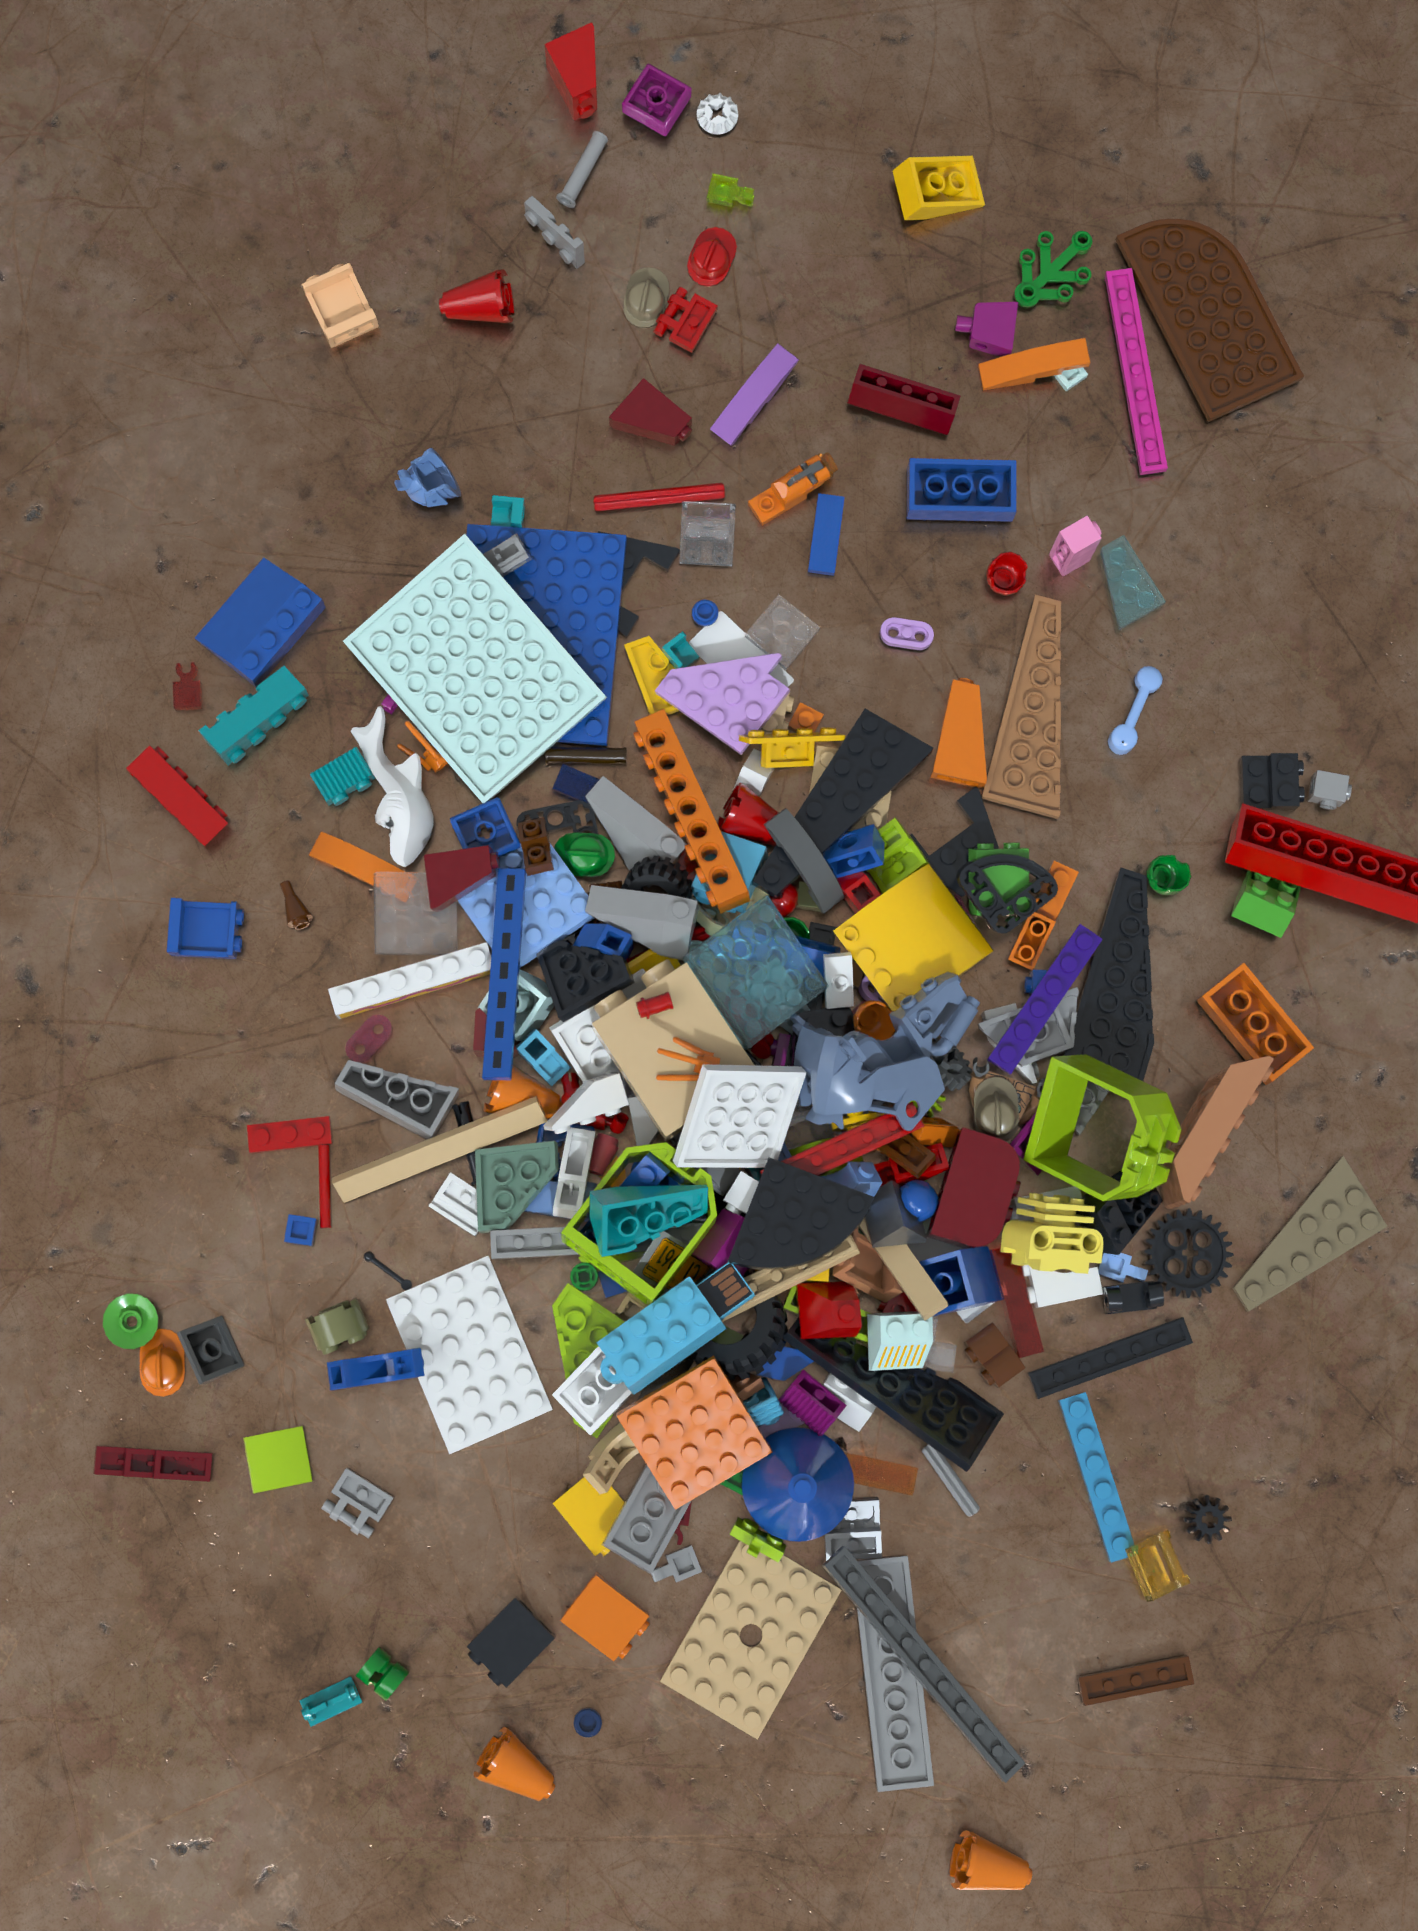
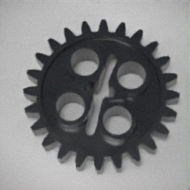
M1191 1208L1185 1210L1184 1216L1179 1209L1175 1210L1174 1219L1169 1213L1165 1214L1164 1219L1166 1223L1156 1220L1155 1223L1159 1229H1149L1148 1232L1153 1238L1144 1239V1242L1150 1245V1249L1142 1251L1143 1254L1150 1255V1259L1143 1264L1152 1265L1153 1267L1148 1272V1276L1156 1274L1158 1278L1155 1282L1165 1283L1164 1292L1174 1288V1297H1178L1181 1291H1183L1185 1299L1190 1298L1192 1291L1197 1298L1201 1297V1289L1207 1294L1212 1293L1210 1284L1220 1287L1221 1284L1217 1278H1227L1228 1275L1223 1271V1268L1232 1267L1230 1263L1226 1262V1258L1234 1256L1233 1253L1226 1251V1247L1232 1245V1242H1224L1223 1240L1228 1231L1221 1233L1218 1231L1222 1223L1218 1222L1212 1225V1215L1202 1219V1210H1198L1192 1216ZM1186 1229L1190 1230L1189 1244L1187 1242ZM1172 1231L1180 1236V1244L1177 1247L1172 1246L1168 1242V1235ZM1199 1232L1205 1234L1208 1239V1243L1204 1248L1198 1246L1195 1240ZM1187 1247L1194 1254L1193 1257L1188 1259L1189 1278L1185 1277L1187 1256L1182 1255V1250H1186ZM1171 1259L1178 1261L1180 1264V1271L1176 1275L1168 1270V1262ZM1199 1260L1207 1264L1208 1269L1205 1275L1198 1274L1195 1269V1265Z

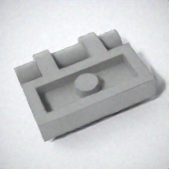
M346 1468L331 1491L340 1500L337 1504H334L327 1499L321 1509L329 1513V1517L334 1521L340 1520L351 1527L350 1531L356 1535L360 1533L369 1539L374 1528L367 1525L366 1521L371 1517L379 1522L394 1497L349 1468ZM348 1503L361 1511L358 1518L344 1510Z

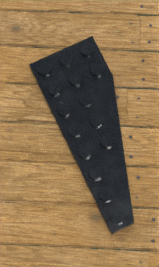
M1120 867L1099 935L1103 940L1094 951L1077 1008L1074 1047L1066 1050L1063 1056L1086 1054L1144 1081L1154 1046L1153 1009L1151 1004V961L1147 918V876Z
M799 1317L783 1337L789 1344L966 1472L971 1468L1004 1415L1002 1411L959 1380L951 1377L946 1380L937 1376L936 1371L929 1368L925 1370L909 1368L870 1371L868 1347L856 1343V1339L853 1337L801 1339Z

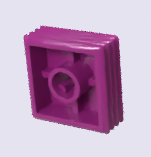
M648 63L622 102V112L659 134L667 136L690 100L692 88ZM658 97L661 98V102L655 103L652 101V99L657 100Z

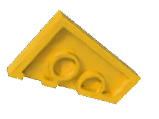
M650 636L624 644L649 715L663 709L667 715L678 712V709L655 693L656 688L669 671L675 669L669 662V659Z

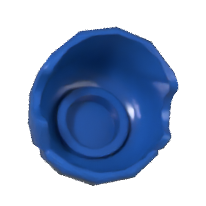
M919 1179L912 1180L900 1188L904 1207L912 1215L918 1217L917 1220L919 1222L931 1218L936 1213L939 1206V1197L935 1189L928 1182Z

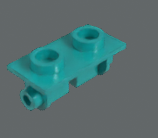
M352 1676L300 1700L303 1708L301 1710L305 1720H308L310 1727L362 1703Z

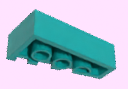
M285 666L261 682L256 687V694L252 695L249 693L240 698L235 706V710L232 712L223 711L216 717L215 725L210 729L205 725L198 730L207 744L228 766L232 762L234 764L239 762L246 755L245 751L251 745L256 746L261 743L266 737L265 733L272 727H279L286 720V715L291 710H298L306 703V697L309 696L307 690Z

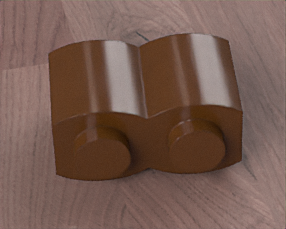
M993 1322L964 1342L967 1346L964 1352L973 1364L978 1361L983 1371L980 1374L989 1386L994 1384L999 1388L1026 1368Z

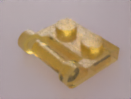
M1169 1530L1156 1533L1125 1549L1147 1602L1154 1601L1191 1583L1188 1575H1184L1169 1540L1172 1538ZM1160 1544L1174 1579L1171 1581L1155 1545Z

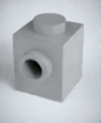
M1317 770L1311 776L1307 802L1318 803L1324 809L1334 810L1340 807L1351 796L1352 785L1348 784L1349 776Z

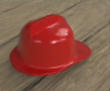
M718 227L708 228L700 233L692 248L687 264L689 275L693 281L709 287L717 285L724 280L737 249L736 241L732 234L724 228Z

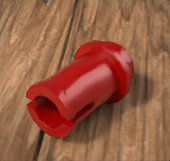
M665 992L645 1000L643 997L640 998V1001L636 1002V1007L640 1018L646 1017V1019H650V1015L673 1009V1004L669 992Z

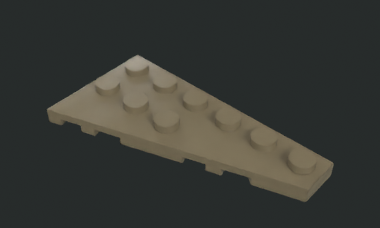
M1344 1156L1338 1159L1333 1168L1319 1182V1185L1281 1228V1231L1266 1246L1262 1254L1232 1287L1247 1312L1387 1227V1224Z

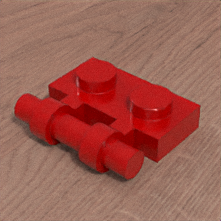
M679 287L676 293L672 294L667 301L669 305L665 312L657 318V325L653 332L657 336L662 337L666 329H670L672 333L669 341L693 353L718 310V305L696 293L689 302L684 299L688 291ZM677 310H682L684 312L679 321L674 320L673 317Z

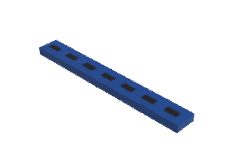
M498 868L482 1074L484 1080H512L526 886L525 869Z

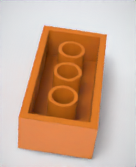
M1245 963L1233 970L1196 1000L1245 1061L1266 1056L1274 1058L1270 1065L1274 1069L1266 1082H1263L1265 1085L1273 1082L1314 1049L1313 1045Z

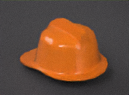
M158 1329L153 1339L140 1348V1378L142 1385L148 1392L155 1396L164 1397L175 1393L184 1382L185 1351L176 1333L167 1329Z

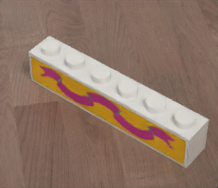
M487 942L329 988L328 991L335 1015L338 1019H342L490 975L491 953Z

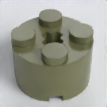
M357 1297L350 1301L351 1305L346 1300L319 1311L320 1315L315 1316L314 1319L312 1315L305 1319L318 1351L322 1350L323 1355L339 1349V1346L342 1345L341 1342L348 1340L349 1344L364 1339L367 1335L369 1326Z

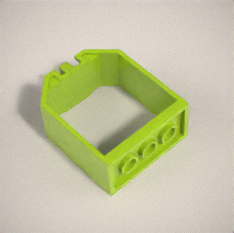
M1086 1054L1051 1057L1024 1161L1101 1201L1138 1197L1167 1182L1170 1169L1161 1164L1172 1163L1175 1152L1165 1146L1167 1140L1178 1143L1181 1127L1166 1092ZM1088 1081L1128 1099L1137 1119L1135 1131L1131 1136L1121 1171L1123 1174L1120 1182L1068 1156Z
M667 1142L627 1147L593 1190L610 1188L628 1163L641 1162L649 1152L670 1170L668 1176L678 1184L706 1185L708 1187L707 1220L655 1289L612 1256L602 1257L598 1246L577 1231L590 1214V1196L561 1232V1241L647 1306L661 1296L715 1224L717 1217L711 1175L701 1168L697 1171L694 1167H676L673 1162L676 1149Z

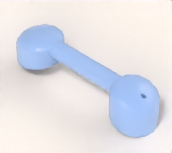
M1144 666L1135 675L1134 682L1139 691L1125 724L1115 727L1108 738L1109 748L1115 754H1127L1137 743L1138 734L1135 730V725L1149 693L1157 691L1163 680L1162 674L1155 667Z

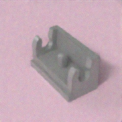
M517 533L483 554L502 577L532 560Z

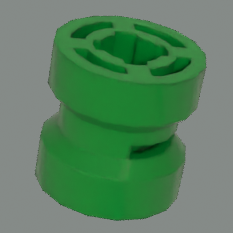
M579 1263L573 1267L570 1279L576 1289L589 1291L596 1286L598 1273L593 1265Z

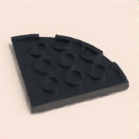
M769 1157L728 1263L763 1270L788 1269L813 1262L839 1247L858 1228L868 1213L874 1197Z

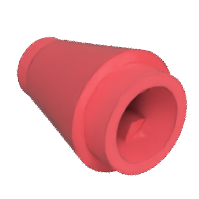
M598 1133L594 1139L590 1173L603 1176L604 1171H606L619 1149L616 1138Z

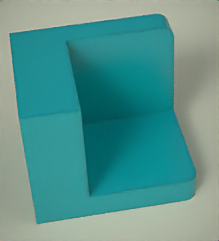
M493 495L491 526L523 528L524 498Z
M683 631L662 647V652L675 669L690 667L700 659L699 655L686 641V634Z

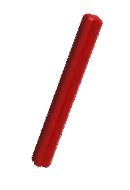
M723 483L595 495L593 501L595 510L603 511L722 499L725 496V488Z

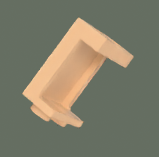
M350 263L345 265L338 264L323 275L309 277L302 284L304 293L331 348L379 327L373 309L370 308Z

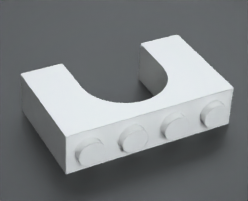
M1074 1186L1039 1193L1048 1197L1064 1195L1070 1196V1199H1082L1080 1189ZM1018 1198L1011 1200L1012 1205L1009 1206L1013 1208L1011 1220L1034 1219V1217L1016 1214L1017 1208L1035 1209V1206L1017 1203ZM1029 1265L1021 1266L1023 1276H1028L1030 1287H1026L1027 1297L1030 1304L1034 1303L1035 1308L1103 1294L1098 1267L1089 1268L1088 1274L1039 1271L1032 1269Z

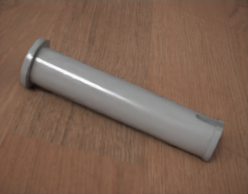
M599 131L593 132L563 191L557 194V200L564 206L569 208L576 206L575 200L605 144L608 142L607 136Z

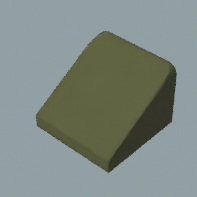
M799 881L796 909L821 912L808 893L809 888L806 883Z

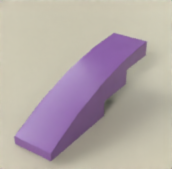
M777 344L744 383L710 430L728 444L733 445L746 426L752 423L765 403H769L799 359L780 344Z

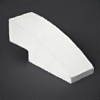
M572 1127L567 1131L553 1205V1216L572 1219L583 1205L595 1131Z

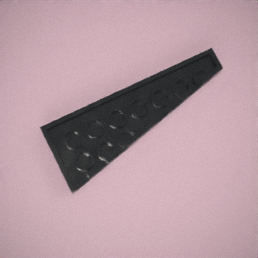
M865 708L794 818L803 827L821 854H823L846 831L850 830L869 813L887 793L896 788L900 781L909 773L911 774L927 756L929 757L933 747ZM776 845L754 878L752 885L777 898L800 874L783 848Z

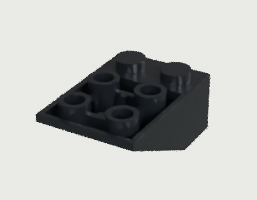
M1119 1171L1111 1176V1178L1120 1182L1123 1172ZM1157 1188L1138 1197L1101 1201L1086 1193L1082 1197L1084 1204L1095 1206V1211H1076V1214L1094 1218L1093 1223L1079 1222L1082 1227L1095 1229L1101 1233L1103 1237V1253L1119 1255L1163 1200Z

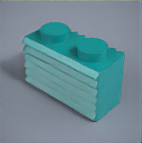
M357 747L310 774L328 806L333 803L335 806L344 803L349 799L348 794L355 790H358V792L366 790L372 785L371 781L375 779Z

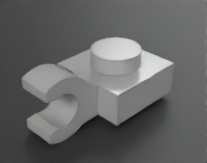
M692 1545L666 1555L668 1564L655 1568L651 1576L653 1581L657 1582L673 1575L677 1583L701 1573L702 1570Z

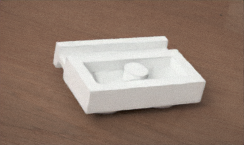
M450 1172L435 1198L429 1204V1207L473 1236H476L478 1233L476 1189Z

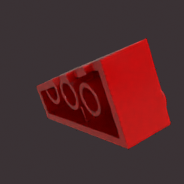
M149 745L126 768V771L135 777L203 846H206L228 824L225 820L228 815L217 804L212 808L205 801L208 795L198 785L192 788L185 781L188 775L179 766L173 769L166 762L169 758L168 755L160 747L157 746L153 749Z

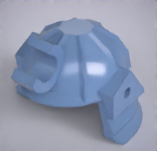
M433 448L427 449L422 457L420 456L411 461V466L407 470H398L397 474L400 480H395L394 482L398 491L405 490L412 501L427 507L447 505V498L461 497V491L456 479L444 460Z

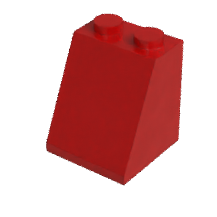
M592 22L545 44L546 68L574 121L579 118H588L597 110L595 35Z

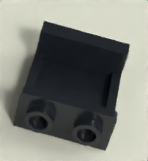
M516 1596L468 1644L467 1648L470 1650L468 1656L478 1666L483 1663L490 1670L487 1675L497 1686L503 1684L507 1688L556 1636Z

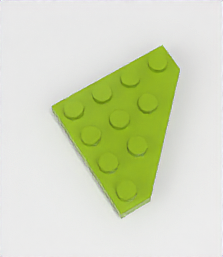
M567 1283L552 1305L566 1380L598 1347L596 1342L625 1322L569 1283ZM613 1414L592 1434V1436H594L595 1438L599 1437V1435L601 1434V1432L603 1431V1429L605 1428ZM573 1418L574 1423H575L576 1425H578L579 1427H581L583 1430H585V1429Z

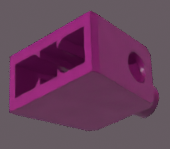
M1018 302L976 303L972 317L957 315L955 331L970 333L969 347L998 357L1009 355L1013 349Z

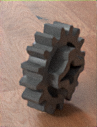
M933 1039L932 1044L937 1043L939 1039ZM955 1046L945 1055L930 1056V1059L938 1065L944 1088L948 1086L951 1091H954L955 1088L961 1090L971 1079L972 1076L970 1074L973 1071L968 1067L970 1061L963 1059L964 1053L959 1052Z

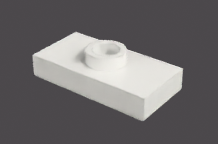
M851 952L823 954L826 1008L853 1007Z

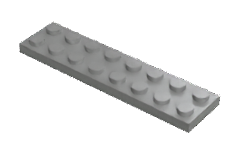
M908 1556L858 1560L859 1564L916 1631ZM857 1608L877 1791L884 1792L934 1786L923 1686Z

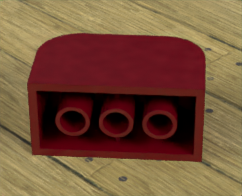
M962 1127L951 1150L948 1160L949 1169L944 1173L938 1193L939 1206L936 1213L931 1217L926 1237L968 1249L983 1247L993 1242L999 1236L1003 1225L1005 1226L1011 1219L1013 1208L1009 1207L1010 1201L1017 1197L1021 1182L1017 1181L1020 1170L1019 1157L1009 1143L1002 1139Z

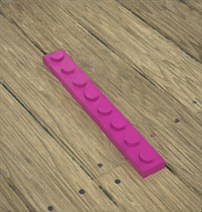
M1132 268L1106 271L1105 281L1140 475L1166 472L1168 466Z

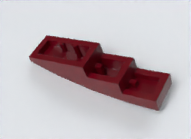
M95 1446L93 1474L210 1482L213 1453Z

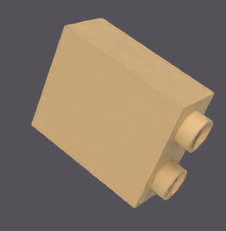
M665 960L641 976V980L647 988L629 1000L622 990H618L600 1001L594 1007L600 1018L592 1023L594 1033L664 1140L668 1141L682 1132L697 1081L657 1080L656 1076L667 1074L698 1075L699 1073L693 1072L695 1064L659 1054L657 1052L658 1048L697 1058L698 1054L673 1042V1038L677 1037L704 1051L714 1053V1057L720 1058L719 1065L754 1064L687 962L674 969L670 961ZM669 992L673 1009L650 1015V1019H646V1017L640 1018L636 1007V1002L640 1001V998L643 997L645 1000Z

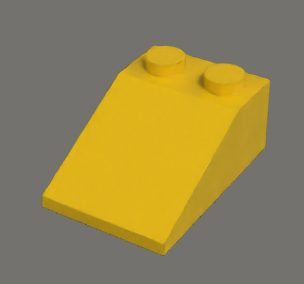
M973 156L909 157L892 171L904 220H925L976 209L985 205Z

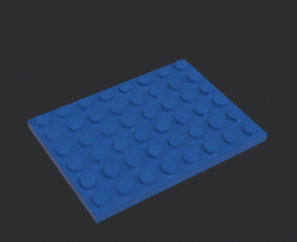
M467 524L466 536L482 554L501 544L514 534H518L532 560L503 578L607 697L557 742L607 746L627 536Z

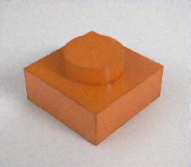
M800 702L789 722L788 728L795 732L797 728L813 729L812 732H816L824 714Z

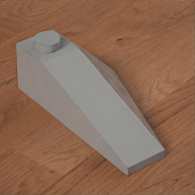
M604 776L585 796L629 871L636 862L639 861L641 863L645 857H649L650 860L654 856H660V860L669 857L671 858L670 862L673 863L685 849L686 842Z
M591 885L585 913L604 924H609L631 934L635 942L643 944L660 956L687 961L699 907L698 900L674 895Z

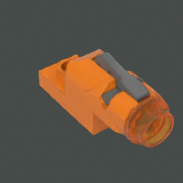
M828 452L823 455L819 453L772 482L769 489L749 500L748 506L763 526L806 500L808 493L820 487L825 481L834 476L833 473L838 471L837 465Z

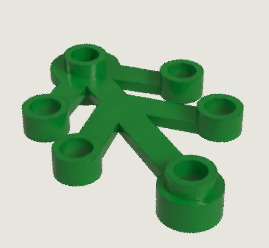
M1048 231L1041 232L1037 239V245L1040 248V275L1034 281L1032 278V265L1036 257L1035 252L1031 249L1021 251L1019 263L1022 265V283L1016 287L1014 292L1015 300L1020 306L1033 307L1039 300H1059L1063 303L1071 300L1073 288L1070 285L1063 284L1058 289H1041L1048 282H1077L1080 285H1085L1090 281L1091 270L1087 267H1080L1077 271H1060L1076 254L1083 255L1090 250L1092 237L1088 232H1076L1072 236L1070 246L1052 263L1050 247L1054 237ZM1047 237L1050 242L1043 243L1041 238ZM1078 238H1085L1087 242L1082 244L1078 241ZM1029 255L1032 260L1025 261L1023 256ZM1085 273L1087 278L1082 279L1078 274ZM1066 290L1069 292V296L1064 297L1060 292ZM1023 291H1031L1032 296H1025Z

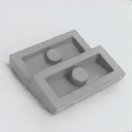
M878 1497L852 1498L851 1505L842 1521L833 1530L824 1535L826 1561L842 1546H845L855 1559L882 1558Z

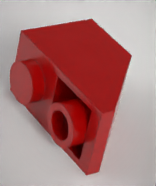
M862 871L836 878L845 896L844 900L855 914L881 895Z

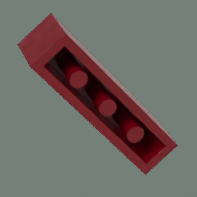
M859 364L847 403L948 435L961 396Z

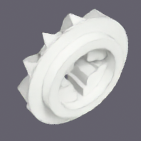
M721 93L718 95L709 94L707 98L700 101L697 109L699 125L711 134H724L730 131L738 120L737 104L732 101L731 97L723 96ZM723 107V116L718 115L712 119V109L718 110Z

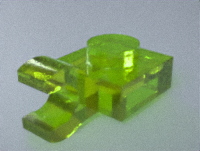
M713 173L707 194V202L733 207L734 200L743 205L752 206L755 197L753 195L754 189L739 187L737 178Z

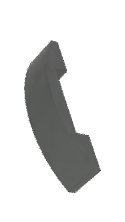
M786 808L764 823L777 846L783 848L808 886V893L822 913H825L845 898L836 877L821 852Z

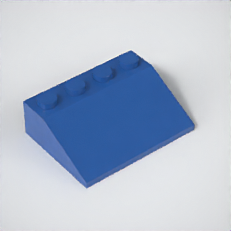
M263 558L197 634L195 639L254 687H257L266 679L326 607L322 598L303 583Z

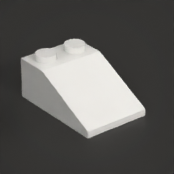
M599 1346L552 1394L589 1435H592L633 1395L624 1382L612 1384L602 1376L600 1365L606 1356ZM612 1366L609 1367L611 1373L615 1375V1369Z

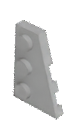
M533 196L524 202V216L533 227L537 225L542 230V236L549 245L554 244L560 250L561 258L567 264L572 263L578 269L585 263L584 242L578 237L573 240L569 233V228L563 223L559 226L556 225V220L552 213Z

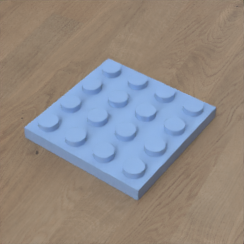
M551 844L554 870L527 876L526 873L520 968L536 958V954L542 949L559 940H563L594 919V917L585 913L589 896ZM522 846L499 857V868L525 869ZM496 868V876L458 900L491 949L498 868Z

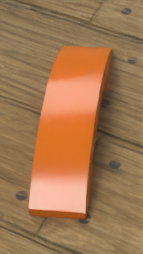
M322 831L309 854L310 857L376 887L381 892L405 904L418 881L417 878L377 856Z

